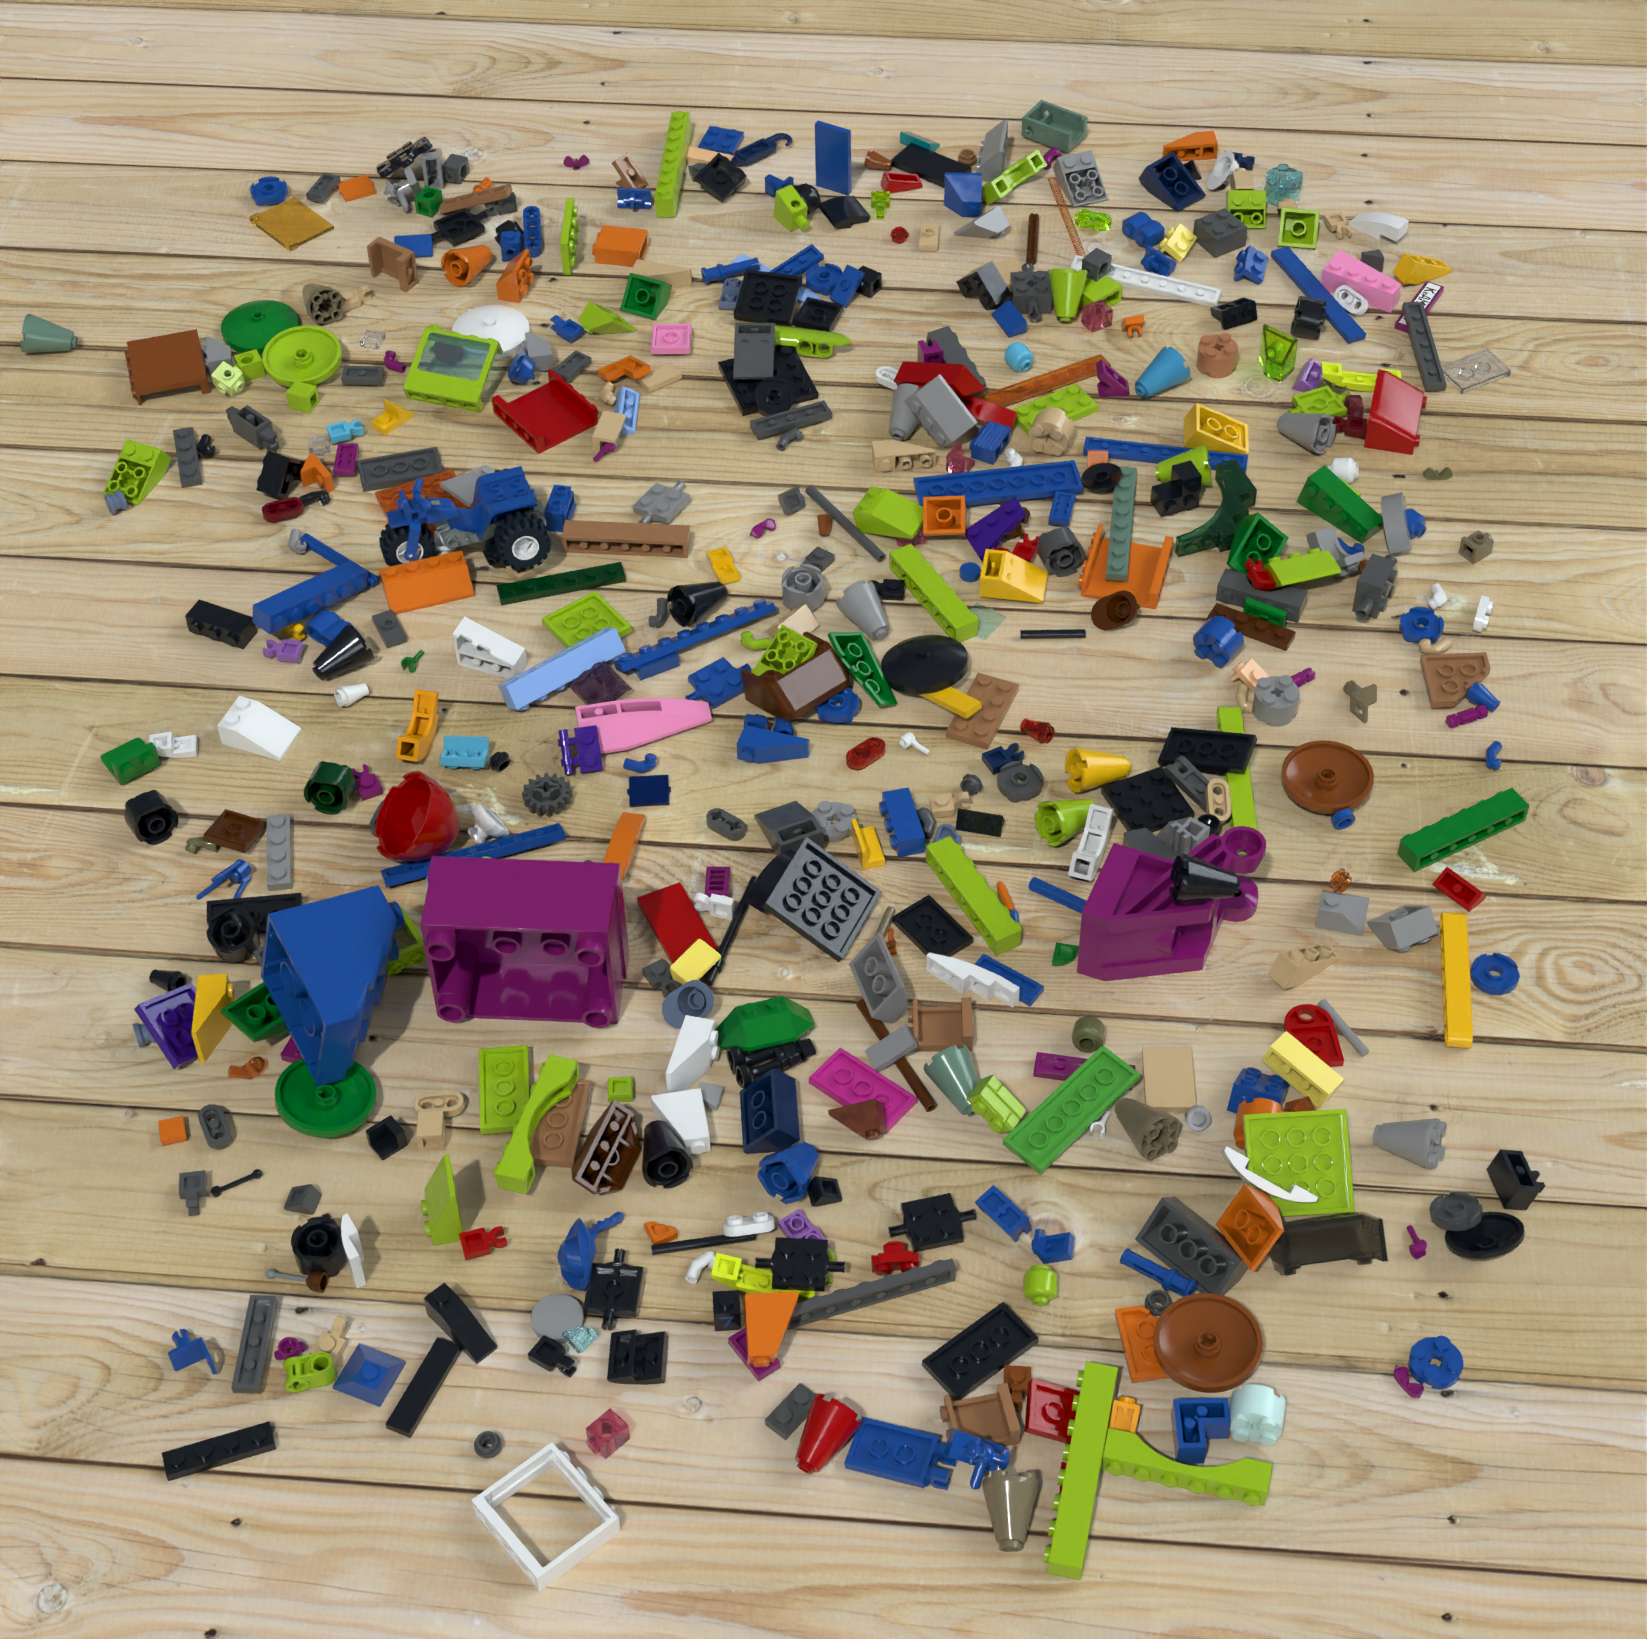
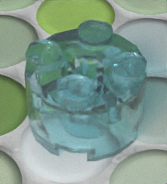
M1279 164L1278 167L1269 170L1266 173L1264 186L1266 201L1274 206H1277V202H1282V198L1294 199L1293 202L1298 203L1301 195L1303 173L1290 168L1287 164Z

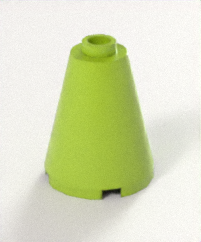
M1067 268L1049 269L1048 274L1056 317L1060 318L1062 322H1071V318H1075L1087 278V270L1079 269V272H1076V270Z
M1201 445L1159 462V467H1155L1156 479H1161V483L1170 482L1172 465L1191 460L1202 475L1201 486L1212 485L1207 445Z
M1091 799L1044 801L1038 804L1036 808L1039 809L1038 813L1034 814V821L1041 839L1046 838L1049 842L1046 844L1049 846L1061 845L1085 828L1090 804L1096 803Z

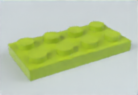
M566 198L560 241L563 275H571L572 267H575V256L577 255L576 244H578L580 224L576 220V217H578V206H574V198Z
M1075 383L1012 410L1018 413L1015 423L1028 435L1036 415L1045 408L1061 409L1066 412L1065 416L1069 420L1071 418L1074 422L1098 412L1099 405Z
M528 1045L479 1049L481 1135L512 1132L515 1122H519L522 1116L521 1111L524 1102H528L530 1098Z

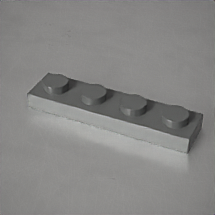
M823 400L750 421V428L756 438L761 439L789 431L792 428H800L831 419L832 412Z
M193 427L173 430L182 488L203 485Z
M250 1295L231 1387L233 1393L260 1394L278 1303L276 1296Z

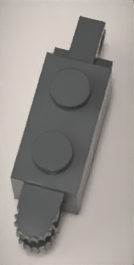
M248 405L240 410L233 406L226 409L227 418L232 425L233 432L258 449L262 447L270 451L279 449V443L276 441L277 433L272 429L271 421Z

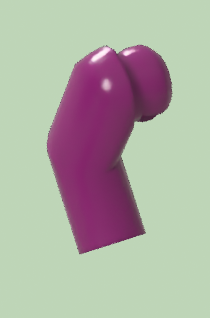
M1053 147L1043 155L1047 163L1044 169L1048 170L1051 168L1053 158L1056 160L1057 157H1061L1062 152L1058 148Z

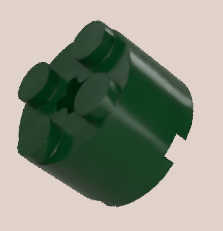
M325 761L319 762L304 787L306 801L308 803L311 801L315 805L314 809L321 813L329 815L338 814L340 810L347 807L356 789V780L352 774V769L347 765Z

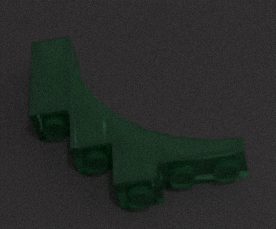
M1236 459L1216 465L1215 481L1221 491V505L1213 517L1202 526L1176 537L1175 553L1178 557L1217 547L1219 552L1231 549L1234 534L1244 516L1249 515L1248 507L1255 506L1257 489Z

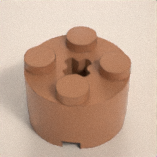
M1230 334L1204 335L1200 338L1196 363L1200 373H1208L1211 378H1224L1231 375V371L1236 369L1238 345L1231 338Z

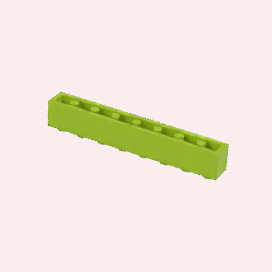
M677 111L671 113L654 197L657 218L676 217L686 165V153L692 134L689 112Z
M1086 1361L1084 1371L1079 1370L1076 1386L1081 1387L1080 1395L1074 1394L1072 1411H1076L1075 1420H1069L1067 1435L1072 1436L1070 1444L1065 1443L1062 1460L1067 1461L1066 1469L1060 1468L1058 1485L1062 1486L1061 1495L1055 1494L1053 1511H1058L1056 1520H1050L1048 1536L1053 1537L1051 1546L1046 1545L1043 1562L1048 1563L1047 1574L1081 1580L1118 1367Z

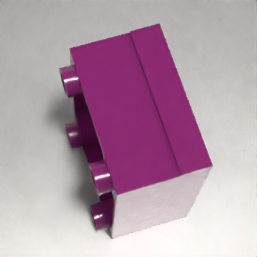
M431 856L427 876L428 889L420 926L438 1017L448 1022H459L464 1018L585 1023L593 1028H604L609 1024H618L624 979H627L630 957L620 863Z

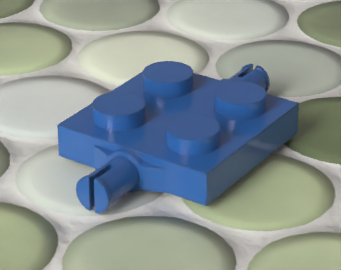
M722 657L688 676V682L693 686L695 692L686 695L685 698L695 701L702 699L715 709L744 693L741 670L746 669L751 672V667L746 663L737 669Z

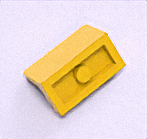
M856 818L851 819V837L862 870L885 866V858L874 826L859 829Z

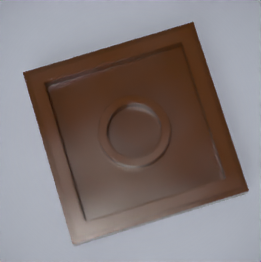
M225 809L204 833V841L246 853L266 830L267 822Z

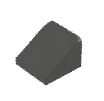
M1380 249L1361 253V262L1382 272L1384 256Z
M312 1184L292 1187L284 1209L313 1215L322 1194Z

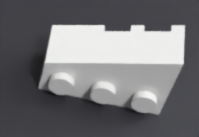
M465 616L453 632L458 665L506 679L522 673L527 665L525 648Z

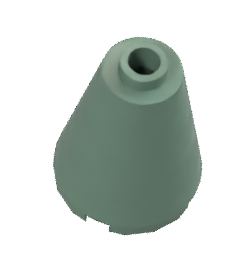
M28 314L24 319L22 334L24 335L23 340H21V351L24 353L72 351V348L77 346L78 337L74 336V332L35 315Z
M962 1044L963 1048L958 1049L957 1045H954L931 1057L933 1062L929 1066L926 1062L924 1071L962 1115L973 1116L976 1113L972 1110V1105L966 1098L978 1083L975 1068L968 1047Z

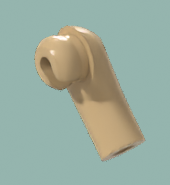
M606 382L599 393V398L604 403L607 402L608 405L612 406L617 400V397L612 393L615 387L613 383Z
M1425 638L1420 640L1419 649L1423 654H1441L1449 649L1452 643L1448 638H1444L1436 644H1431L1430 639Z

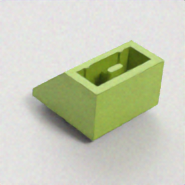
M1228 190L1226 193V209L1247 226L1248 229H1265L1266 190Z

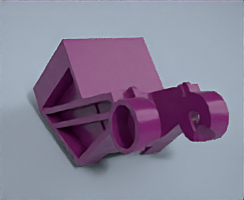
M1238 826L1227 830L1222 837L1211 834L1209 838L1203 840L1187 855L1234 873L1248 874L1256 871L1265 856L1266 840L1258 830L1251 827ZM1113 843L1082 910L1077 973L1102 981H1113L1200 971L1205 965L1223 919L1240 922L1246 921L1254 915L1257 909L1258 887L1251 879L1237 875V878L1240 879L1238 893L1241 895L1239 897L1174 902L1171 900L1169 887H1174V880L1170 879L1173 860ZM1245 852L1247 855L1239 856L1237 853Z

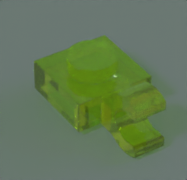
M871 191V208H876L877 210L876 219H884V208H890V191Z

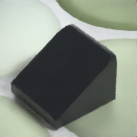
M1193 160L1184 164L1195 180L1202 179L1200 171Z
M815 1176L810 1181L807 1192L812 1207L833 1204L843 1200L837 1179Z

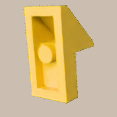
M384 399L385 412L370 421L371 427L385 436L414 417V413L398 403Z

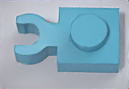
M359 419L352 421L350 424L342 421L326 425L332 444L352 439L351 435L359 436L364 434V428L361 426V420Z

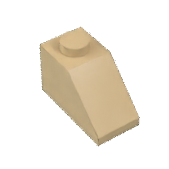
M1245 168L1235 169L1230 175V190H1254L1252 172L1246 171Z

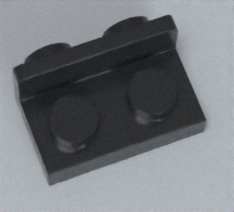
M1240 298L1210 308L1211 315L1221 320L1222 329L1224 330L1258 319L1256 302L1247 298Z

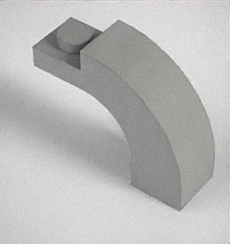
M1402 492L1381 497L1383 524L1390 554L1411 550L1412 547L1406 518L1407 501Z
M1333 525L1306 534L1311 549L1329 550L1341 568L1342 573L1332 575L1333 577H1341L1358 571V562L1365 560L1363 551L1351 555L1343 550Z

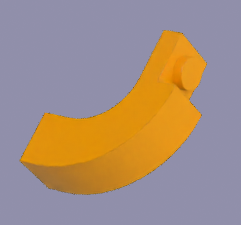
M415 689L411 721L406 733L398 736L396 759L418 762L427 755L438 724L439 713H437L439 692Z

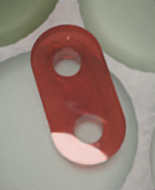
M877 737L868 738L847 752L846 765L856 771L865 769L885 755V742Z

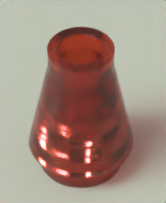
M1025 718L1020 725L1021 731L1027 733L1041 744L1049 743L1054 736V727L1048 722Z

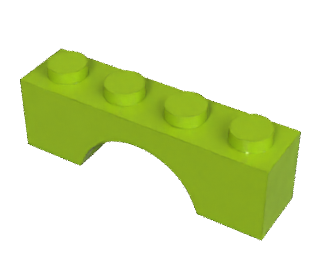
M1038 149L1024 156L982 186V196L987 205L1001 199L1019 183L1047 166Z

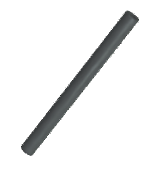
M813 485L806 488V494L827 514L832 515V518L878 562L885 560L886 554Z

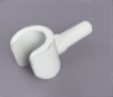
M908 732L900 737L901 741L899 744L903 749L913 746L926 755L929 754L930 750L919 744L913 733Z
M1109 1110L1103 1114L1099 1122L1091 1124V1136L1095 1130H1100L1099 1139L1105 1137V1125L1111 1115Z

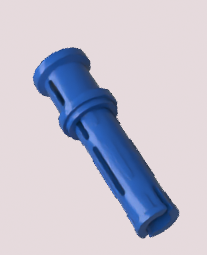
M755 257L725 266L717 264L716 267L708 269L703 267L701 268L703 282L707 285L711 281H724L727 276L744 273L746 269L759 270L760 265L755 264L759 263L758 258Z
M1128 1248L1125 1249L1120 1258V1264H1124L1162 1284V1288L1167 1292L1172 1291L1182 1297L1195 1294L1198 1281L1195 1279L1191 1281L1183 1277L1176 1269L1167 1270Z

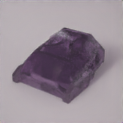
M604 660L595 663L591 669L584 671L569 685L570 689L586 705L616 701L625 692L632 690Z

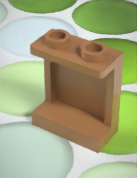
M382 237L376 238L367 246L371 276L377 277L380 273H385L396 278L400 282V289L406 293L419 283L413 251Z
M961 997V1006L918 1007V999H913V1008H908V1022H913V1027H909L918 1045L913 1052L942 1051L954 1045L961 1049L963 1048L962 1044H965L972 1051L971 997Z
M1008 1383L998 1384L997 1391L994 1394L952 1402L950 1395L944 1396V1406H940V1415L942 1422H947L949 1430H946L947 1442L953 1428L1000 1444L1003 1447L1020 1444L1021 1429Z

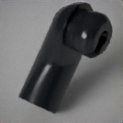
M203 434L197 445V450L204 457H212L215 452V446L210 447L211 437L208 434Z
M325 490L310 492L299 497L303 501V506L316 501H320L321 505H326L331 501L328 496L329 493Z

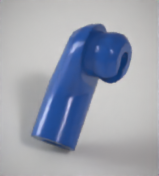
M1337 538L1343 550L1348 554L1352 555L1364 551V546L1360 543H1355L1353 547H1350L1341 538Z
M1494 741L1486 749L1485 765L1488 769L1492 768L1495 771L1499 770L1502 763L1500 759L1496 758V755L1502 749V744L1499 741Z
M648 753L643 761L626 758L623 768L638 773L646 772L656 767L657 756Z

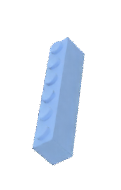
M606 627L499 684L498 687L508 709L522 711L530 706L529 703L547 698L549 692L553 690L554 692L560 691L566 687V683L582 679L584 677L583 674L586 672L597 671L602 668L601 664L619 659V655L625 652V648L616 628Z

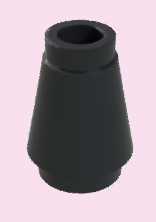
M155 969L149 977L151 983L167 992L182 987L187 983L186 977L180 971Z

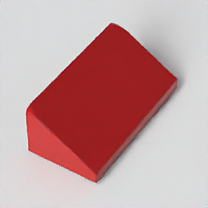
M1448 867L1443 870L1432 884L1468 912L1486 898L1483 892Z

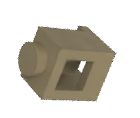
M1478 530L1468 537L1464 536L1461 538L1458 553L1472 564H1475L1492 553L1493 538L1489 533L1483 534Z

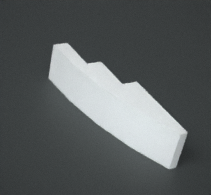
M934 953L926 955V971L964 995L970 989L987 1001L995 996L1012 1008L1019 1003L1020 987L1005 978L956 958Z

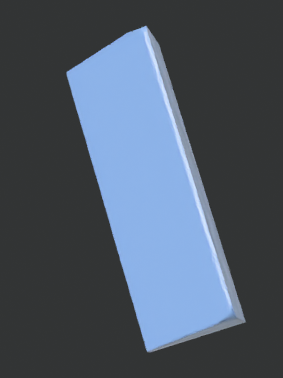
M622 386L616 394L617 400L614 404V413L626 415L620 435H634L640 394Z

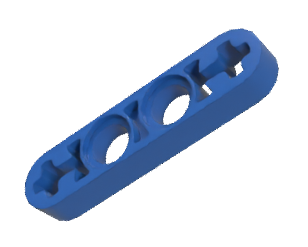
M528 206L523 210L524 247L529 249L530 258H535L542 254L540 210L536 206Z

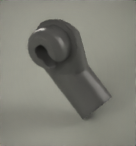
M922 807L916 811L920 822L924 823L922 829L925 839H930L936 826V820L929 809Z

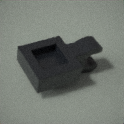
M545 1335L541 1337L528 1353V1358L531 1362L549 1372L554 1367H557L562 1374L571 1378L577 1368L572 1366L575 1360L564 1355L566 1353L565 1346Z

